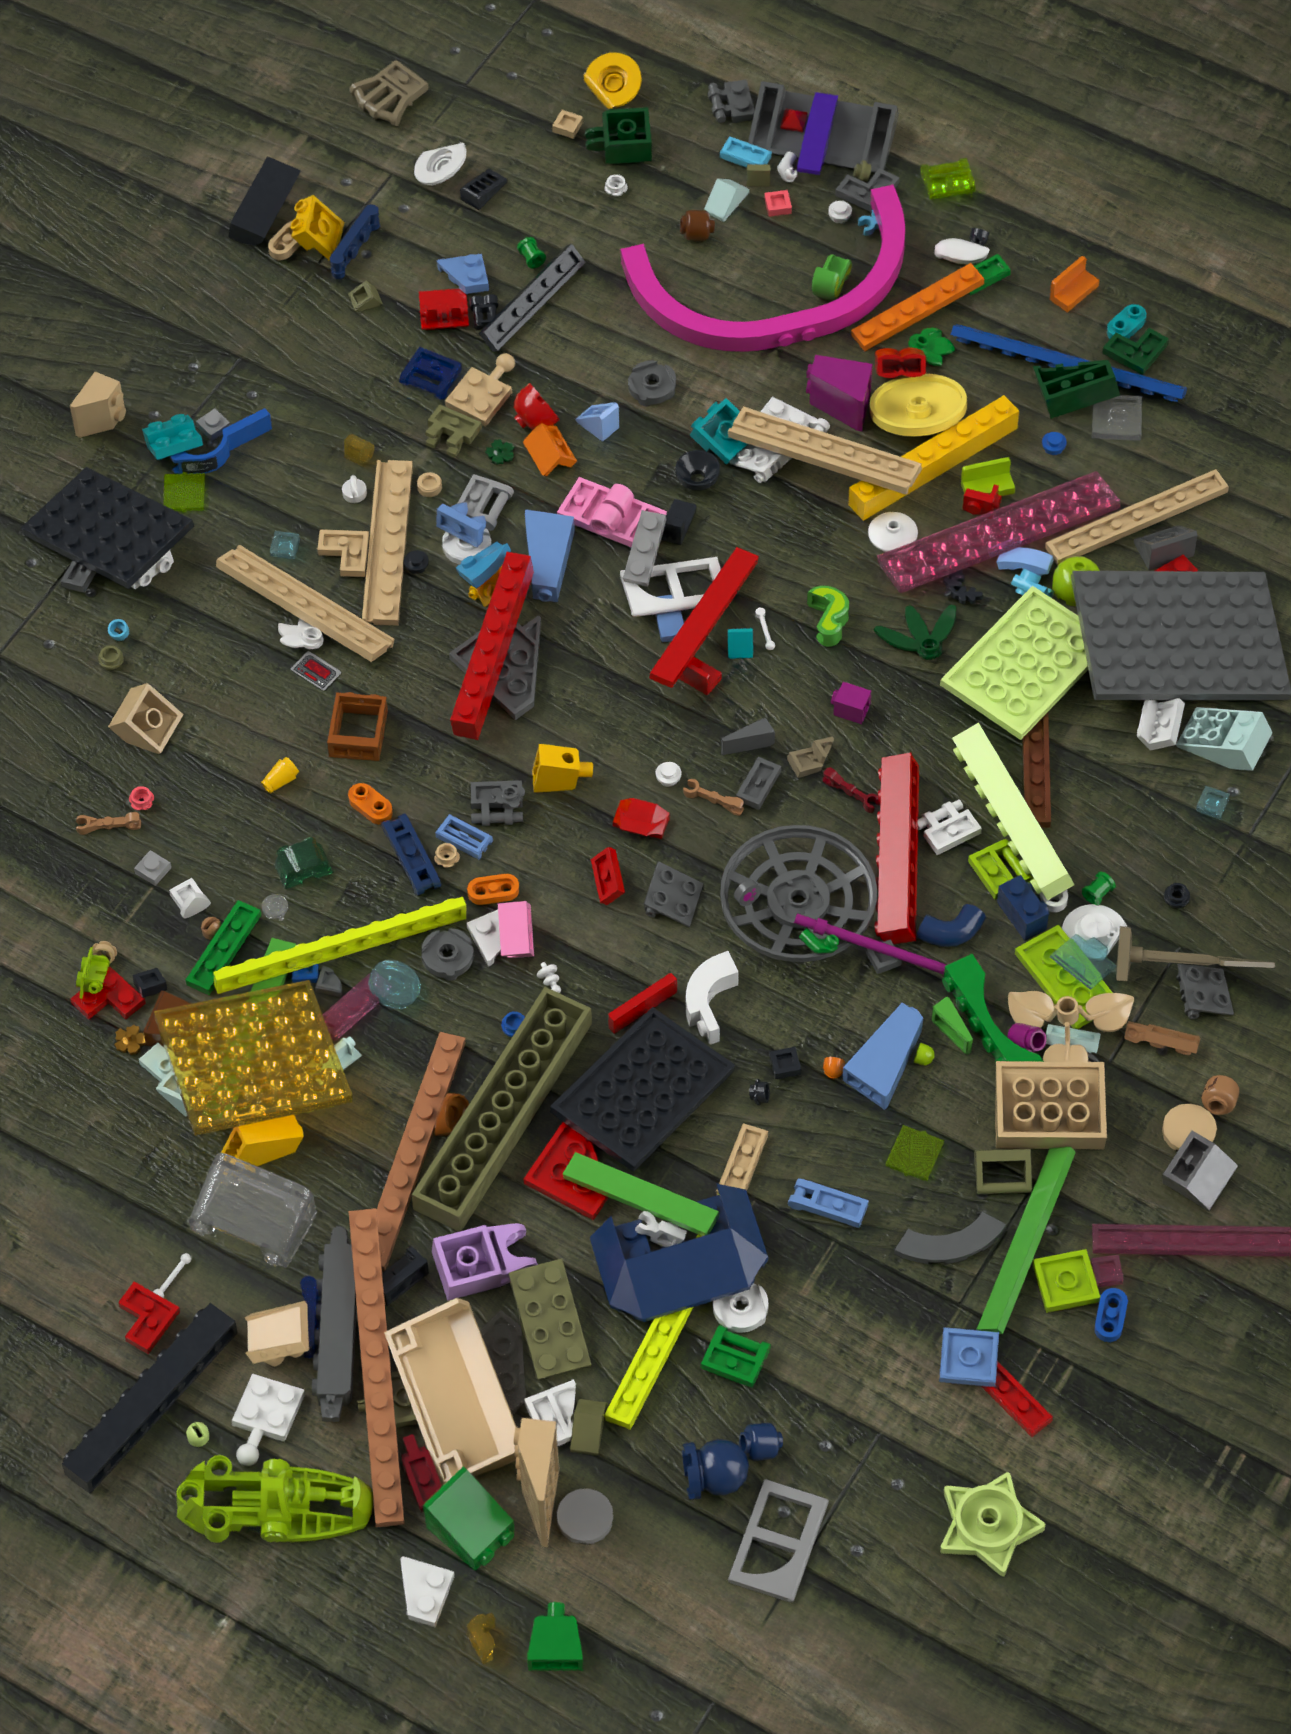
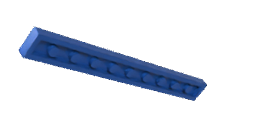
M960 324L953 325L951 335L957 336L956 340L959 342L970 344L971 341L980 343L979 347L988 350H993L994 347L1003 349V354L1016 357L1018 353L1025 355V360L1039 363V360L1049 362L1048 366L1055 368L1056 364H1063L1064 367L1078 366V362L1089 361ZM1112 367L1116 381H1118L1117 385L1120 387L1131 389L1133 385L1140 387V392L1154 395L1155 392L1164 394V399L1177 402L1178 398L1182 399L1185 397L1186 387Z

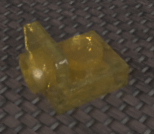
M492 1612L487 1615H477L467 1624V1636L483 1664L493 1660V1648L496 1647L491 1634L488 1632L495 1628V1617Z

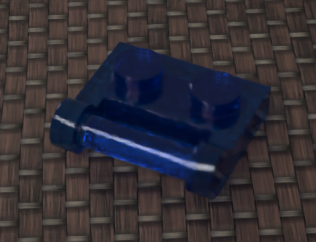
M419 346L402 371L399 382L404 385H413L435 394L436 398L444 400L448 389L462 370V363ZM416 372L441 383L438 386L413 376V374Z

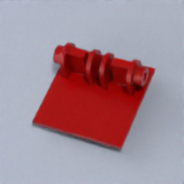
M461 289L419 291L421 330L469 326L467 294Z

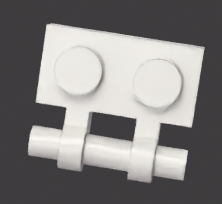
M960 800L952 803L949 801L943 804L942 808L932 813L928 811L922 814V818L918 819V830L925 827L929 828L924 831V838L936 855L981 834V826L968 809L958 813L959 810L964 808ZM945 817L949 818L941 823L938 822Z

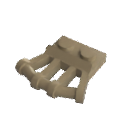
M395 60L377 75L352 84L349 91L353 97H356L359 108L370 112L371 117L386 120L391 125L398 126L408 105L412 106V102L428 90V83ZM376 87L374 90H372V91H371L370 93H368L366 96L364 95L363 92H364L365 90H368V89H371V88ZM386 92H389V93H390L388 96H386L383 100H381V101H380L379 103H377L376 105L373 104V102H375L378 98H380V97H381L382 95H384ZM400 100L393 113L385 111Z

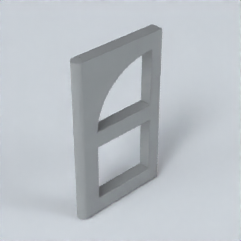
M764 1479L728 1582L778 1599L793 1602L829 1500ZM769 1495L811 1508L800 1540L757 1527ZM752 1540L794 1553L786 1565L773 1572L764 1574L741 1572Z

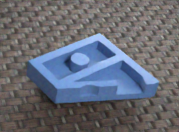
M482 254L437 260L438 270L440 272L444 270L448 274L449 280L457 284L459 289L465 294L489 291Z

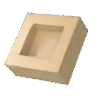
M561 110L552 125V131L574 139L583 124V116Z

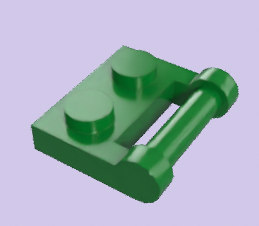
M719 1325L701 1362V1369L753 1388L762 1365L770 1352L771 1344L764 1341L762 1343L727 1331V1327ZM725 1341L757 1354L754 1357L721 1343Z

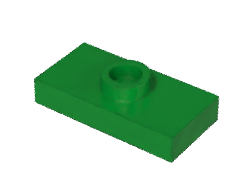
M999 254L974 266L983 276L984 285L969 292L971 296L1011 275V269Z

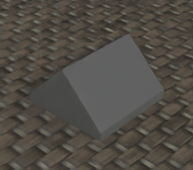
M1178 525L1133 540L1148 570L1164 566L1183 554L1186 558L1193 557L1197 541V531Z

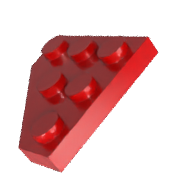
M562 1122L525 1176L524 1184L594 1220L608 1200V1197L564 1179L563 1172L575 1152L598 1161L591 1141Z

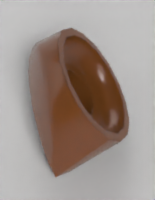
M458 1093L446 1094L436 1117L435 1136L451 1134L469 1106V1101L465 1096Z

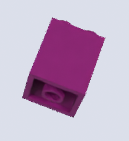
M815 355L813 364L808 365L806 378H809L806 393L810 394V404L851 428L862 432L871 396L872 364Z

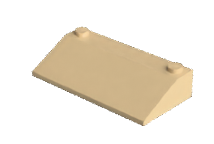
M455 1298L384 1332L442 1486L463 1466L473 1476H477L516 1461L513 1440L515 1428L517 1427L468 1301Z

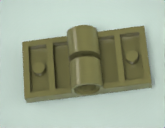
M558 1259L509 1272L508 1276L518 1308L522 1332L525 1341H527L537 1381L590 1367V1357L563 1260Z

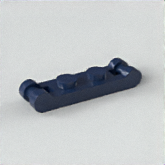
M371 204L365 207L330 256L333 278L341 279L345 276V268L348 263L357 256L363 242L366 243L368 241L371 231L377 230L380 227L379 210L376 205Z
M406 813L399 815L398 819L391 822L389 820L381 822L384 834L388 837L412 884L415 894L419 896L425 893L424 890L441 887L438 874ZM427 874L428 878L420 881L419 876Z

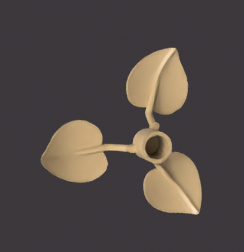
M1039 991L1009 992L1008 995L1009 1011L1015 1023H1024L1042 1028L1045 1021L1051 1022L1057 1014L1059 1022L1065 1025V1045L1054 1044L1050 1046L1043 1055L1044 1062H1088V1054L1085 1047L1078 1044L1070 1046V1025L1077 1022L1079 1013L1087 1021L1094 1020V1025L1098 1030L1114 1032L1126 1024L1134 1003L1133 996L1121 993H1104L1089 999L1085 1006V1012L1082 1006L1078 1005L1077 1001L1070 996L1060 998L1057 1004L1054 1005L1049 995Z

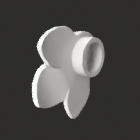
M300 618L298 625L278 624V631L282 636L280 642L288 647L316 649L323 644L322 632Z

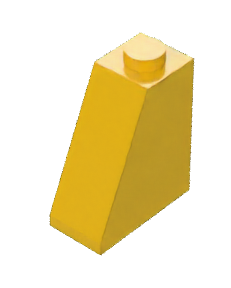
M294 1115L237 1122L220 1153L229 1176L296 1152L304 1137L303 1129L298 1125Z

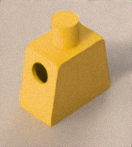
M539 744L532 769L533 791L573 790L576 788L578 777L593 776V763L579 762V751L576 748Z

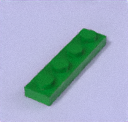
M237 900L186 978L187 986L207 995L211 994L215 987L213 972L218 971L222 967L229 966L261 917L260 909Z

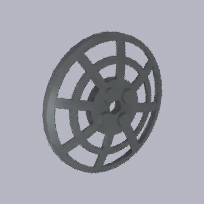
M790 825L764 831L739 847L724 869L721 880L720 899L722 911L728 925L746 945L774 959L788 962H809L834 956L847 949L853 943L845 941L838 945L837 950L833 953L805 955L782 953L785 945L807 946L801 939L789 938L793 928H806L794 923L796 914L798 913L816 920L817 918L823 919L825 915L838 917L840 919L834 926L842 928L848 919L863 921L860 928L856 931V934L862 935L868 928L875 912L877 885L869 862L862 852L850 841L823 828ZM794 837L815 839L811 853L791 852L779 855L773 841ZM828 843L845 852L858 867L844 874L834 863L821 857L825 844ZM764 846L769 859L758 866L750 878L735 872L746 856L755 849ZM791 861L808 862L805 870L787 871L784 865L785 862ZM818 865L830 871L837 879L826 884L815 874ZM774 867L778 877L772 881L769 887L757 882L766 871ZM864 875L869 892L867 911L852 910L853 893L850 883ZM746 880H754L761 888L760 894L767 897L768 908L754 912L753 906L750 904L745 906L746 914L732 917L728 902L730 882L732 881L740 885ZM843 888L845 907L840 908L829 905L830 894ZM800 895L805 898V901L795 903L792 901V897ZM773 917L783 925L779 935L768 930L760 921ZM752 923L762 935L775 941L772 949L763 947L748 938L738 926ZM813 933L818 939H825L828 936L827 934L822 936Z

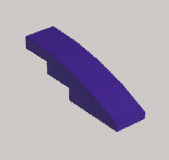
M815 92L802 142L797 172L820 175L828 149L833 117L838 104L837 95Z

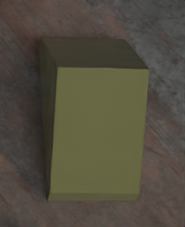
M579 1399L574 1411L570 1452L598 1456L605 1420L604 1415L607 1408L606 1402Z

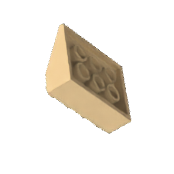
M996 1061V1149H1050L1070 1146L1072 1149H1104L1107 1139L1104 1062Z
M522 1418L521 1427L515 1428L513 1440L517 1480L521 1481L522 1493L541 1546L548 1547L559 1475L556 1422Z

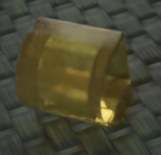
M350 434L344 440V457L365 467L373 456L375 446L354 434Z

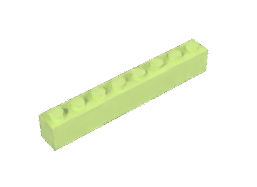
M977 723L953 737L952 739L957 746L953 749L960 763L964 760L966 761L968 766L964 767V770L970 780L976 779L979 783L974 787L981 799L983 800L987 797L990 803L986 804V807L993 818L999 817L1000 822L997 823V826L1004 837L1010 836L1011 841L1008 842V845L1014 855L1020 854L1023 860L1019 861V864L1025 874L1031 873L1034 879L1030 882L1036 893L1040 894L1043 892L1048 901L1074 886L1068 872L980 724Z

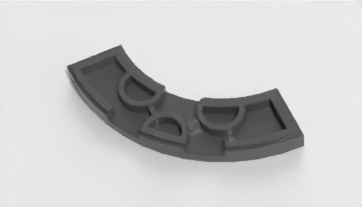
M982 1212L968 1227L952 1234L925 1235L908 1229L895 1248L894 1254L904 1259L928 1264V1262H945L949 1264L963 1261L967 1257L990 1247L1006 1229V1224Z

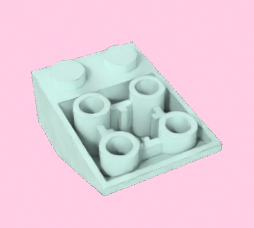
M1196 707L1176 746L1230 769L1253 771L1272 735V731L1263 712Z

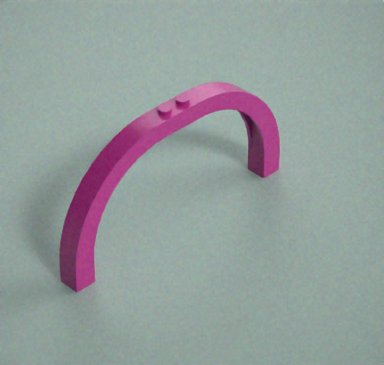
M894 184L871 189L870 204L880 229L882 246L878 259L867 277L848 294L828 304L759 321L732 322L718 320L696 313L677 302L665 291L655 277L644 244L620 249L621 264L631 292L641 308L659 326L682 340L710 349L736 352L759 351L779 346H788L792 343L804 340L809 341L846 328L870 313L886 297L902 267L905 245L904 214Z

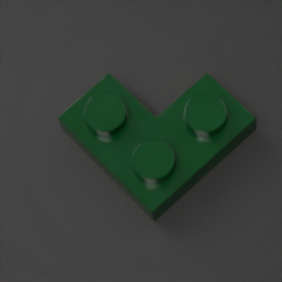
M1148 328L1135 343L1115 332L1103 347L1102 354L1144 375L1168 346L1169 338Z

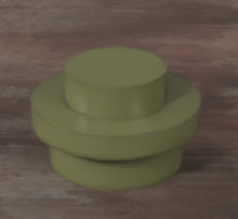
M862 160L860 164H856L853 177L867 183L871 172V164L866 163L865 160Z
M115 646L104 647L98 656L100 666L107 670L120 667L124 660L123 653Z

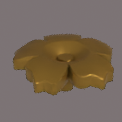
M132 1025L127 1027L126 1031L120 1028L115 1032L117 1043L114 1046L117 1051L125 1053L128 1050L130 1055L137 1054L141 1049L140 1046L146 1044L144 1034L139 1033V1026Z

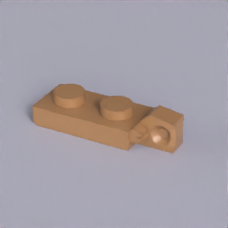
M1131 1021L1127 1024L1124 1039L1134 1043L1148 1041L1151 1046L1156 1048H1165V1046L1176 1048V1052L1190 1055L1191 1052L1196 1054L1201 1039L1199 1036Z

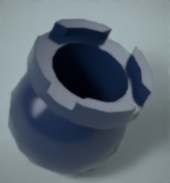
M715 1439L706 1442L700 1449L695 1448L694 1442L682 1443L684 1477L688 1476L689 1488H686L689 1500L701 1499V1492L703 1490L712 1495L725 1496L737 1491L745 1482L749 1463L745 1452L735 1443L729 1440Z

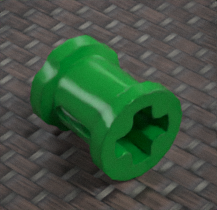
M527 237L519 242L517 250L525 257L529 268L540 267L545 262L546 255L543 251L539 250L537 242L533 237Z
M1102 871L1096 874V879L1089 886L1082 888L1083 897L1096 906L1101 904L1102 898L1109 891L1111 892L1116 888L1114 880Z

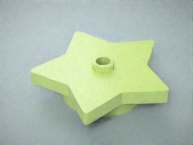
M1008 1472L987 1485L975 1488L944 1487V1496L953 1521L941 1545V1553L977 1555L999 1575L1005 1576L1015 1546L1045 1530V1523L1020 1505L1016 1498L1011 1475Z

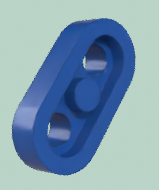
M1109 1288L1100 1297L1094 1331L1096 1336L1105 1342L1116 1341L1122 1334L1128 1298L1120 1289ZM1115 1303L1117 1307L1112 1308L1108 1304ZM1110 1327L1113 1331L1106 1332L1104 1328Z

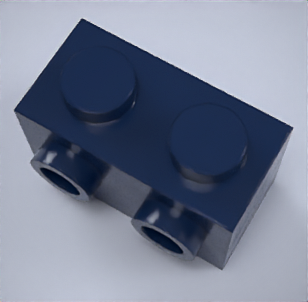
M1019 875L998 886L997 903L1024 941L1047 930L1048 917L1050 915L1049 909L1045 902H1040L1030 882L1026 883L1023 877Z

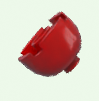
M530 383L517 394L514 400V409L518 415L514 418L523 429L527 426L534 430L541 423L553 426L559 421L555 412Z

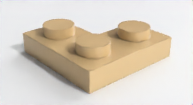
M320 530L318 555L341 556V576L365 577L369 531Z

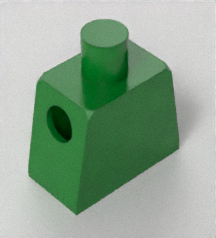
M549 1603L547 1616L535 1617L527 1654L528 1671H583V1656L576 1617L565 1616V1605L563 1603Z

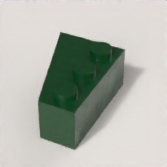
M1109 360L1078 362V366L1064 367L1063 364H1056L1055 368L1041 369V366H1033L1037 384L1050 419L1120 396L1116 377Z

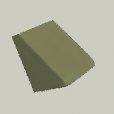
M367 280L348 293L356 312L382 305L376 287Z

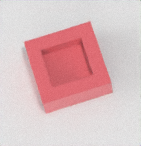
M788 190L764 193L769 217L792 214Z

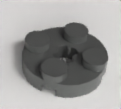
M653 360L641 362L632 369V373L628 377L629 392L642 406L659 404L673 398L675 395L676 375L673 369L666 364L665 366L659 365L658 361ZM653 380V382L657 381L658 383L649 385L648 381Z
M448 928L449 931L443 932L437 930L429 934L422 944V963L432 975L452 981L471 967L474 959L472 942L460 930ZM448 949L453 950L451 957L443 956V950H446V952H448Z

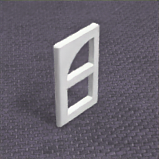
M717 557L653 566L651 577L665 575L673 599L652 596L643 591L637 584L624 582L625 570H621L620 577L630 606L631 615L639 617L694 609L704 594L684 597L677 573L709 569L713 581L721 570Z

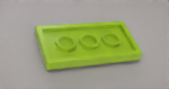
M1059 925L1015 948L1017 958L1043 991L1051 997L1054 1005L1057 1004L1060 998L1070 996L1086 1012L1085 1006L1089 999L1099 994L1113 993ZM1079 1013L1077 1022L1071 1026L1073 1029H1079L1093 1020L1087 1021Z

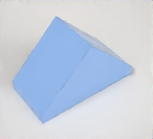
M616 402L592 405L575 420L603 442L619 428V406Z

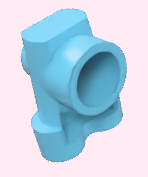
M1024 568L1020 576H1014L1011 585L1017 587L1015 592L1024 595L1032 586L1051 598L1054 594L1053 590L1038 584L1041 576Z

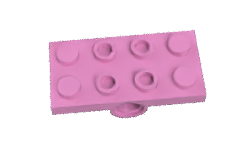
M579 477L558 509L557 514L574 516V525L632 547L641 511L667 515V511L634 499L632 491L624 485L614 484L609 489Z

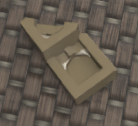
M833 736L815 740L810 748L789 752L787 760L797 778L821 771L833 744Z

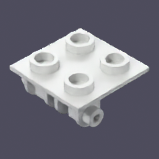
M749 444L729 463L755 471L756 475L754 478L758 483L766 482L773 475L772 473H776L778 469H781L792 458Z

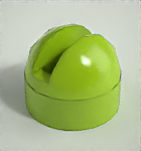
M919 1043L913 1063L924 1066L930 1064L935 1056L932 1047Z

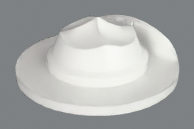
M464 143L423 152L415 164L414 174L416 179L424 185H435L453 177L461 168L466 158L467 151Z
M1089 904L1078 907L1070 912L1063 922L1062 930L1087 961L1100 963L1106 959L1118 941L1120 926L1127 927V925L1114 910L1102 905Z

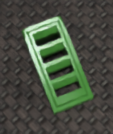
M947 996L933 1006L932 1022L968 1055L972 1050L973 1038L952 1001Z

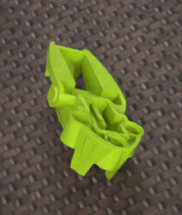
M217 1455L210 1458L206 1466L205 1461L197 1465L178 1487L177 1518L215 1543L226 1540L230 1531H240L243 1526H261V1538L268 1542L314 1541L337 1537L363 1529L368 1524L372 1513L373 1493L371 1487L357 1477L353 1479L318 1469L290 1467L287 1461L282 1459H270L264 1462L262 1472H233L231 1461L225 1456ZM221 1469L224 1470L226 1473L224 1475L217 1476L213 1474V1471ZM227 1487H236V1491H233L232 1507L204 1506L205 1491H224ZM187 1495H193V1496H195V1497H190V1498L188 1499V1501H185V1500L183 1499V1498H184L185 1496H187ZM325 1499L340 1500L342 1506L353 1509L352 1517L309 1512V1502H324ZM214 1522H221L222 1524H224L223 1527L218 1529H215L210 1525Z

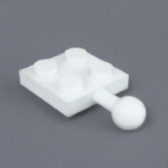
M252 1374L232 1419V1426L251 1431L247 1444L241 1445L237 1450L236 1456L240 1464L251 1466L257 1462L259 1458L257 1447L262 1435L285 1442L305 1396L304 1389Z

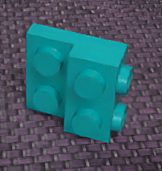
M725 398L720 404L715 402L707 410L708 415L704 419L700 416L691 425L693 430L690 436L705 451L711 449L721 460L728 464L748 443L728 437V430L732 428L733 422L740 411Z
M178 414L171 417L169 421L163 423L161 421L153 422L148 425V428L142 429L146 445L157 460L203 445L201 435L196 431L194 422L189 415Z

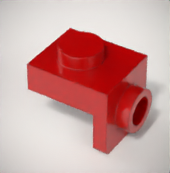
M994 484L990 494L966 488L962 510L974 515L978 514L991 518L993 510H998L1002 495L998 494L999 485Z

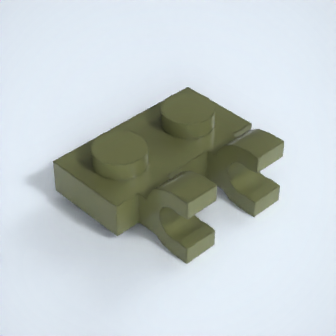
M439 405L428 419L429 428L425 435L429 438L426 441V445L435 448L442 433L449 435L450 437L446 441V444L450 446L447 450V455L455 458L461 449L462 443L471 444L482 429V422Z

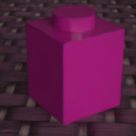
M842 682L840 689L835 690L831 698V704L834 705L833 715L862 724L871 705V690Z

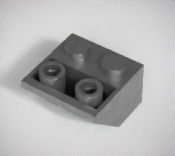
M1191 1130L1163 1173L1162 1183L1210 1211L1238 1165L1216 1144Z

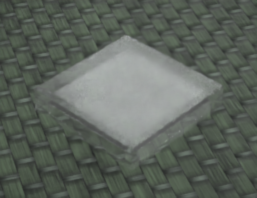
M1120 395L1092 405V438L1141 441L1142 396Z

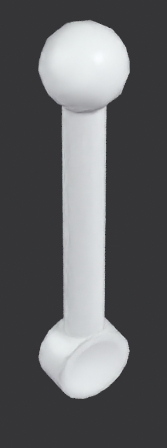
M757 608L756 617L760 618L766 638L765 647L767 650H773L775 643L771 641L764 618L765 609Z
M189 1254L181 1255L180 1263L161 1288L153 1291L154 1293L164 1298V1291L183 1266L190 1263L191 1256Z

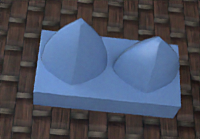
M467 502L458 503L451 507L442 504L437 509L436 526L478 547L483 542V531L486 528L485 516L467 517Z

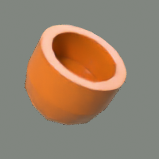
M826 1057L823 1064L826 1076L832 1079L840 1077L843 1073L845 1061L837 1057Z

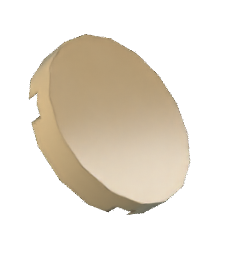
M1181 1104L1172 1108L1165 1116L1162 1127L1163 1137L1169 1147L1175 1151L1180 1149L1191 1130L1211 1142L1215 1140L1217 1131L1215 1119L1208 1110L1199 1105Z

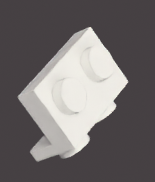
M1180 698L1160 703L1156 700L1144 701L1137 729V737L1149 750L1176 745L1185 703Z

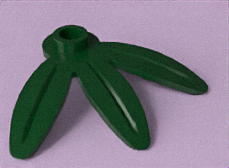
M910 605L905 607V620L908 630L914 639L883 626L874 627V632L894 647L908 651H917L920 657L932 660L942 654L941 643L945 641L954 627L957 607L955 605L947 606L936 622L931 635H929L927 626L920 614Z

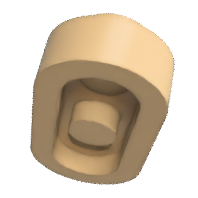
M291 222L287 223L268 243L269 254L273 259L285 260L300 246L291 237L293 232L290 228Z

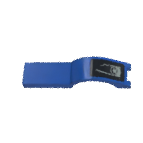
M264 408L223 429L221 444L208 454L192 455L183 451L170 456L173 463H178V466L172 468L175 475L206 474L217 470L225 464L231 450L272 430L269 412Z

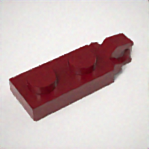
M412 1434L403 1437L407 1453L402 1454L401 1457L402 1464L422 1513L424 1512L423 1505L442 1487L429 1450H426L425 1446L418 1448L415 1437Z

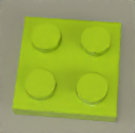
M1087 1249L1033 1259L1032 1265L1046 1313L1100 1302V1294Z

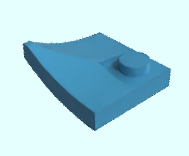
M495 542L476 555L466 557L455 568L463 579L474 588H478L497 572L504 562L506 553L511 552V549L507 543L502 545Z

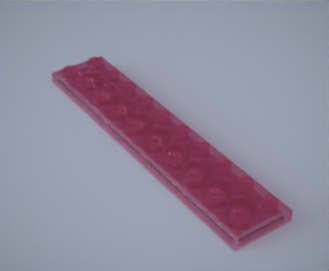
M1095 471L877 555L878 564L899 593H903L1119 509L1120 500L1100 474Z

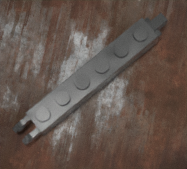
M340 1225L332 1230L330 1244H325L324 1254H319V1271H323V1279H318L317 1291L318 1295H322V1302L316 1305V1320L321 1321L320 1329H315V1345H319V1354H314L313 1368L318 1370L317 1379L312 1380V1396H317L318 1405L321 1406L323 1422H339L342 1407L350 1404L353 1398L357 1302L352 1245L349 1244L347 1230Z

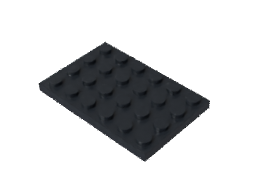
M86 467L21 527L23 535L129 589L194 527L192 519Z
M652 1007L550 1106V1113L634 1172L734 1072L735 1064Z

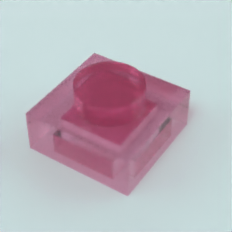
M1119 1255L1091 1258V1266L1097 1287L1123 1284L1124 1278Z

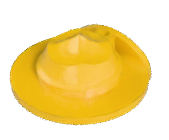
M607 53L599 56L589 65L584 74L585 83L607 109L620 107L630 102L637 95L642 80L641 72L636 62L629 56L621 53Z

